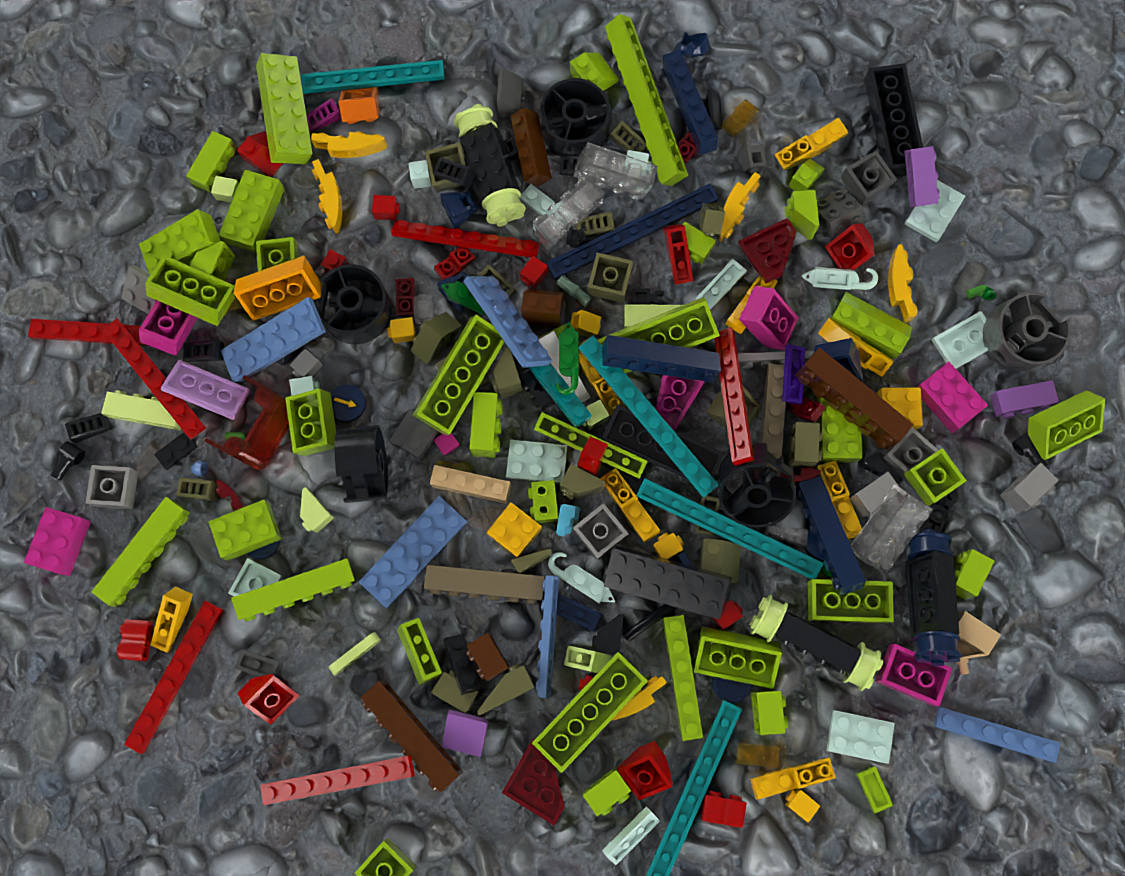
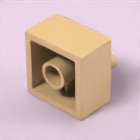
M963 611L958 612L960 633L958 634L960 635L958 651L962 653V658H960L959 662H956V664H959L961 675L970 674L967 665L969 658L989 655L1001 634L968 612Z

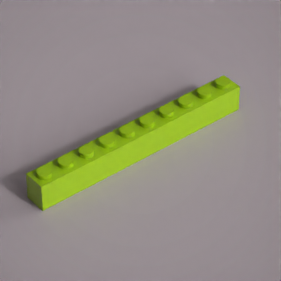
M619 14L605 26L607 38L611 43L612 52L618 63V69L621 71L624 79L623 83L628 90L629 99L633 104L635 116L639 121L640 130L646 141V147L651 154L652 163L658 174V180L662 185L673 186L687 177L688 172L631 17Z

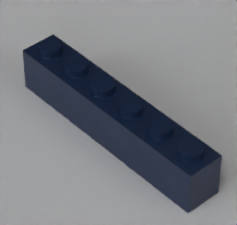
M677 50L663 55L662 69L699 155L717 150V133L681 51Z
M607 335L602 346L603 366L715 383L721 372L719 353L611 335Z
M821 476L798 482L796 490L797 500L803 504L802 511L804 517L810 521L809 528L811 534L816 536L818 551L820 554L823 553L825 557L824 565L826 570L832 574L833 578H831L834 589H838L840 595L863 589L866 580Z

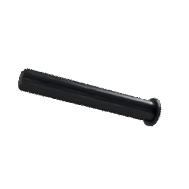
M667 604L662 605L623 632L624 638L630 642L676 610L677 607Z

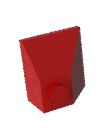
M265 131L248 136L237 149L245 162L268 177H273L284 164L271 163Z
M863 223L851 225L825 246L839 269L854 271L875 255L873 238Z
M273 674L252 678L237 693L245 707L270 725L300 696Z
M655 741L638 747L617 767V771L638 800L673 787L666 756Z

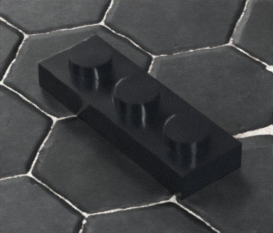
M464 634L444 638L443 642L460 694L464 695L480 691L481 685L474 664L466 653L469 649L466 646Z

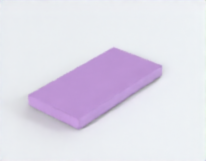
M181 360L177 361L161 386V391L232 420L236 418L250 393L249 388Z

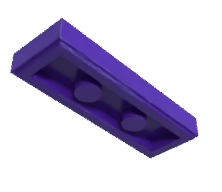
M791 344L785 346L783 402L797 405L802 404L803 384L795 374L805 364L804 347Z

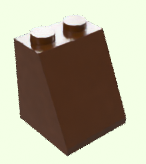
M527 288L523 292L522 318L526 320L528 325L560 327L565 292Z

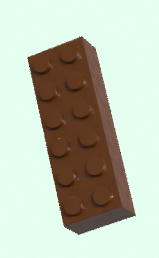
M820 347L795 374L803 385H808L813 389L816 396L824 398L832 409L841 412L848 422L858 426L862 434L870 436L875 440V444L882 449L887 450L899 443L914 425Z
M378 681L360 697L363 700L361 704L369 713L372 711L376 716V723L381 728L385 727L390 732L388 737L395 744L398 742L401 745L403 755L412 756V760L416 763L415 769L422 776L425 774L430 780L428 784L435 792L437 790L440 793L444 791L463 773L455 761L386 681Z

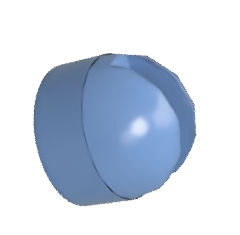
M205 461L194 462L191 466L192 473L204 477L208 472V463Z

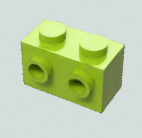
M555 481L531 482L532 488H528L529 500L533 499V507H530L531 518H535L537 523L558 521Z

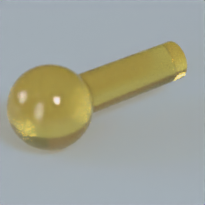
M440 460L435 462L437 466L468 473L471 472V465L466 461L459 462L458 464Z

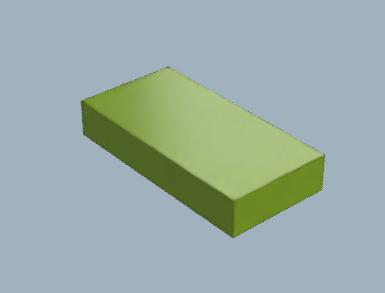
M876 766L856 773L874 814L893 806Z

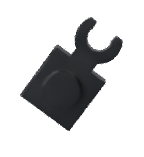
M570 226L566 237L567 245L577 248L585 244L586 233H583L584 229L580 227V230H575L573 226Z
M651 288L632 289V305H651V303L664 305V301L657 300L658 296L664 295V291L658 290L655 293H651Z

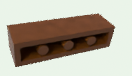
M523 107L510 115L524 182L540 186L552 179L540 129L538 113Z

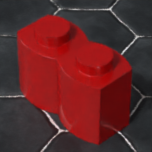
M125 619L120 627L122 640L116 649L118 659L147 662L154 622Z
M710 791L709 794L704 795L701 812L702 821L743 828L747 802L742 801L741 796L730 794V797L726 798L721 797L722 793Z

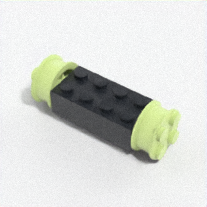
M476 104L472 108L457 113L454 124L460 131L459 139L468 166L476 172L473 180L482 207L487 211V222L501 227L510 221L522 218L526 207L520 201L521 191L496 122L492 120L493 112L489 107Z
M771 594L767 598H762L758 606L760 608L758 615H754L749 623L750 628H752L750 634L757 633L766 638L767 643L776 635L775 637L778 641L786 645L789 642L794 644L793 646L797 651L805 655L807 652L811 653V656L816 661L822 664L830 663L832 669L843 674L842 681L844 683L849 681L858 686L859 691L871 688L875 672L879 671L883 665L881 651L877 650L874 652L865 647L864 642H861L856 647L787 611L788 603L782 604L772 599Z

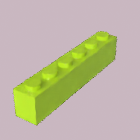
M543 412L534 430L581 452L590 436L608 444L602 462L639 479L648 463L645 459Z
M165 497L91 592L109 606L117 607L126 600L127 593L137 586L141 575L150 569L151 562L155 557L161 555L165 544L175 537L179 526L185 524L190 512L173 499Z
M346 558L231 597L238 620L244 619V622L256 619V614L263 612L265 616L276 612V607L283 606V609L294 606V601L302 599L303 602L314 599V594L321 592L323 596L332 593V588L338 586L341 589L352 586L351 582L355 581L349 559Z
M684 615L666 617L662 621L680 737L682 741L703 738Z

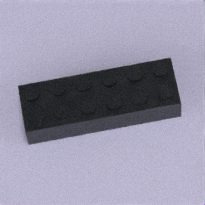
M906 64L869 68L864 81L879 154L895 177L907 175L905 151L923 148Z
M617 404L601 440L687 479L631 411ZM673 430L709 474L714 477L724 453Z
M616 546L612 549L604 587L721 619L724 614L732 577Z

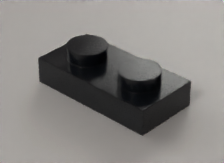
M183 432L154 455L164 469L168 470L198 448L193 439L190 440Z

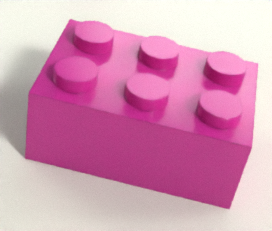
M759 286L754 287L739 318L765 347L783 351L799 319L775 289Z
M156 300L139 329L140 342L177 356L198 318Z
M947 362L917 387L921 388V399L951 433L960 429L988 406L950 362Z
M45 507L24 563L70 576L91 521Z
M889 644L883 658V665L878 672L875 682L928 705L939 707L953 668L947 665L932 666L931 662H917L914 658L916 652L897 644Z

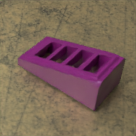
M333 98L306 114L310 133L342 119ZM317 116H320V121L317 120ZM312 118L315 122L314 125H312L310 122V119Z

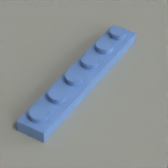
M546 575V579L543 581L545 597L541 603V610L544 612L543 619L540 622L542 639H540L538 646L541 657L537 663L539 680L536 682V692H538L539 698L551 697L559 576Z
M937 708L933 727L1053 763L1057 762L1059 742L946 708Z

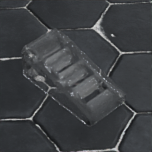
M777 526L765 528V533L798 546L804 547L807 545L808 530Z

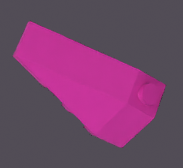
M663 375L656 411L673 430L678 428L705 381Z

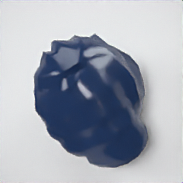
M685 32L682 40L677 43L673 52L680 50L683 57L686 58L703 56L710 49L707 33L688 35Z

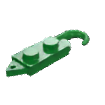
M456 281L455 283L441 285L449 296V300L477 313L486 315L465 284Z
M570 322L567 323L562 333H559V371L563 376L571 377V385L568 389H562L559 383L555 384L557 391L563 395L572 394L578 387L579 333L575 331Z

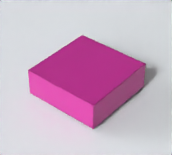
M452 433L446 436L441 434L433 440L444 456L460 446Z

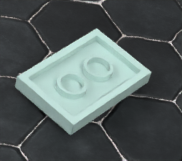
M938 180L936 181L937 188L940 191L938 204L915 207L905 222L906 226L936 243L965 198V195Z
M980 311L931 339L946 363L950 362L957 369L988 351V348L983 343V326L986 318Z
M510 440L506 478L538 482L554 480L555 483L560 484L565 475L567 445Z
M833 710L826 751L889 764L895 723Z

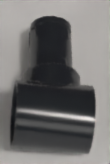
M1028 432L1012 442L1014 450L1019 455L1028 457L1034 466L1040 463L1045 467L1048 465L1041 458L1028 436Z
M69 441L64 442L58 450L59 462L50 475L62 481L68 469L73 467V465H78L84 459L85 451Z

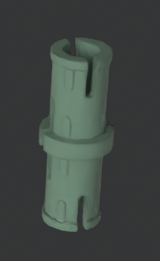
M562 275L556 284L564 289L569 297H573L584 307L591 302L592 297L586 294L580 288V285L574 284L565 275Z

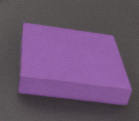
M449 710L442 747L481 757L489 719Z

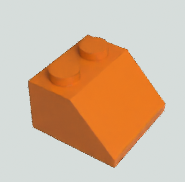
M378 87L342 90L338 100L342 122L355 124L361 120L373 122L379 118Z

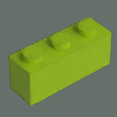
M215 131L211 132L186 175L191 184L211 193L215 176H220L226 170L228 161L236 152L237 147L232 139Z
M420 618L401 624L397 632L418 684L421 685L438 678L442 672Z

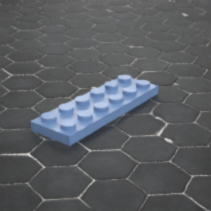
M467 276L463 282L522 367L548 366L552 362L548 351L541 345L538 337L532 332L526 320L518 312L517 307L508 298V294L499 285L498 280L494 276Z
M307 297L221 350L232 382L239 384L326 331L313 299Z
M438 496L363 576L359 583L388 609L467 524V521Z

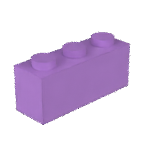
M933 146L905 151L910 207L938 204L940 191L937 188L936 182L938 180V171L935 169L937 156Z
M1053 380L998 390L990 395L995 416H1003L1004 419L1014 417L1016 413L1021 412L1022 415L1034 413V410L1040 409L1042 412L1059 403Z

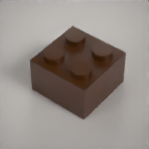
M486 633L466 645L469 649L466 653L472 662L476 661L479 666L476 670L482 680L491 681L510 668L491 634Z

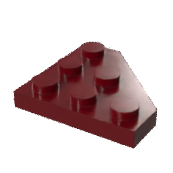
M786 218L738 241L739 248L765 284L783 275L796 238V229Z
M533 738L503 789L502 794L552 825H555L565 807L556 769L532 744L535 740Z

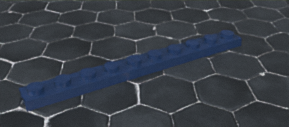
M708 184L546 262V265H548L554 280H557L562 275L566 276L594 262L597 253L609 255L663 227H667L700 211L702 203L714 204L718 202L719 198L712 185Z

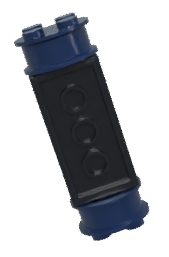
M926 529L923 530V533L908 536L906 540L907 545L910 546V553L906 561L910 635L917 644V652L914 654L917 662H931L932 666H944V662H959L960 658H962V653L958 651V642L960 641V635L958 634L960 633L953 553L950 552L949 547L952 543V538L949 534Z

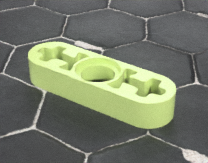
M375 632L371 633L328 668L334 676L338 675L377 645L381 639Z

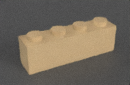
M434 465L430 485L433 488L505 504L508 502L511 490V483L509 481Z

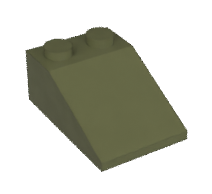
M518 663L508 668L509 673L504 675L477 711L478 715H482L536 688L525 665L521 666Z

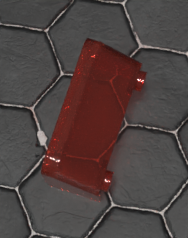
M244 375L243 379L257 389L254 395L255 401L264 408L244 440L238 437H231L225 442L223 447L207 438L204 442L255 470H262L268 465L289 429L286 399L272 389Z

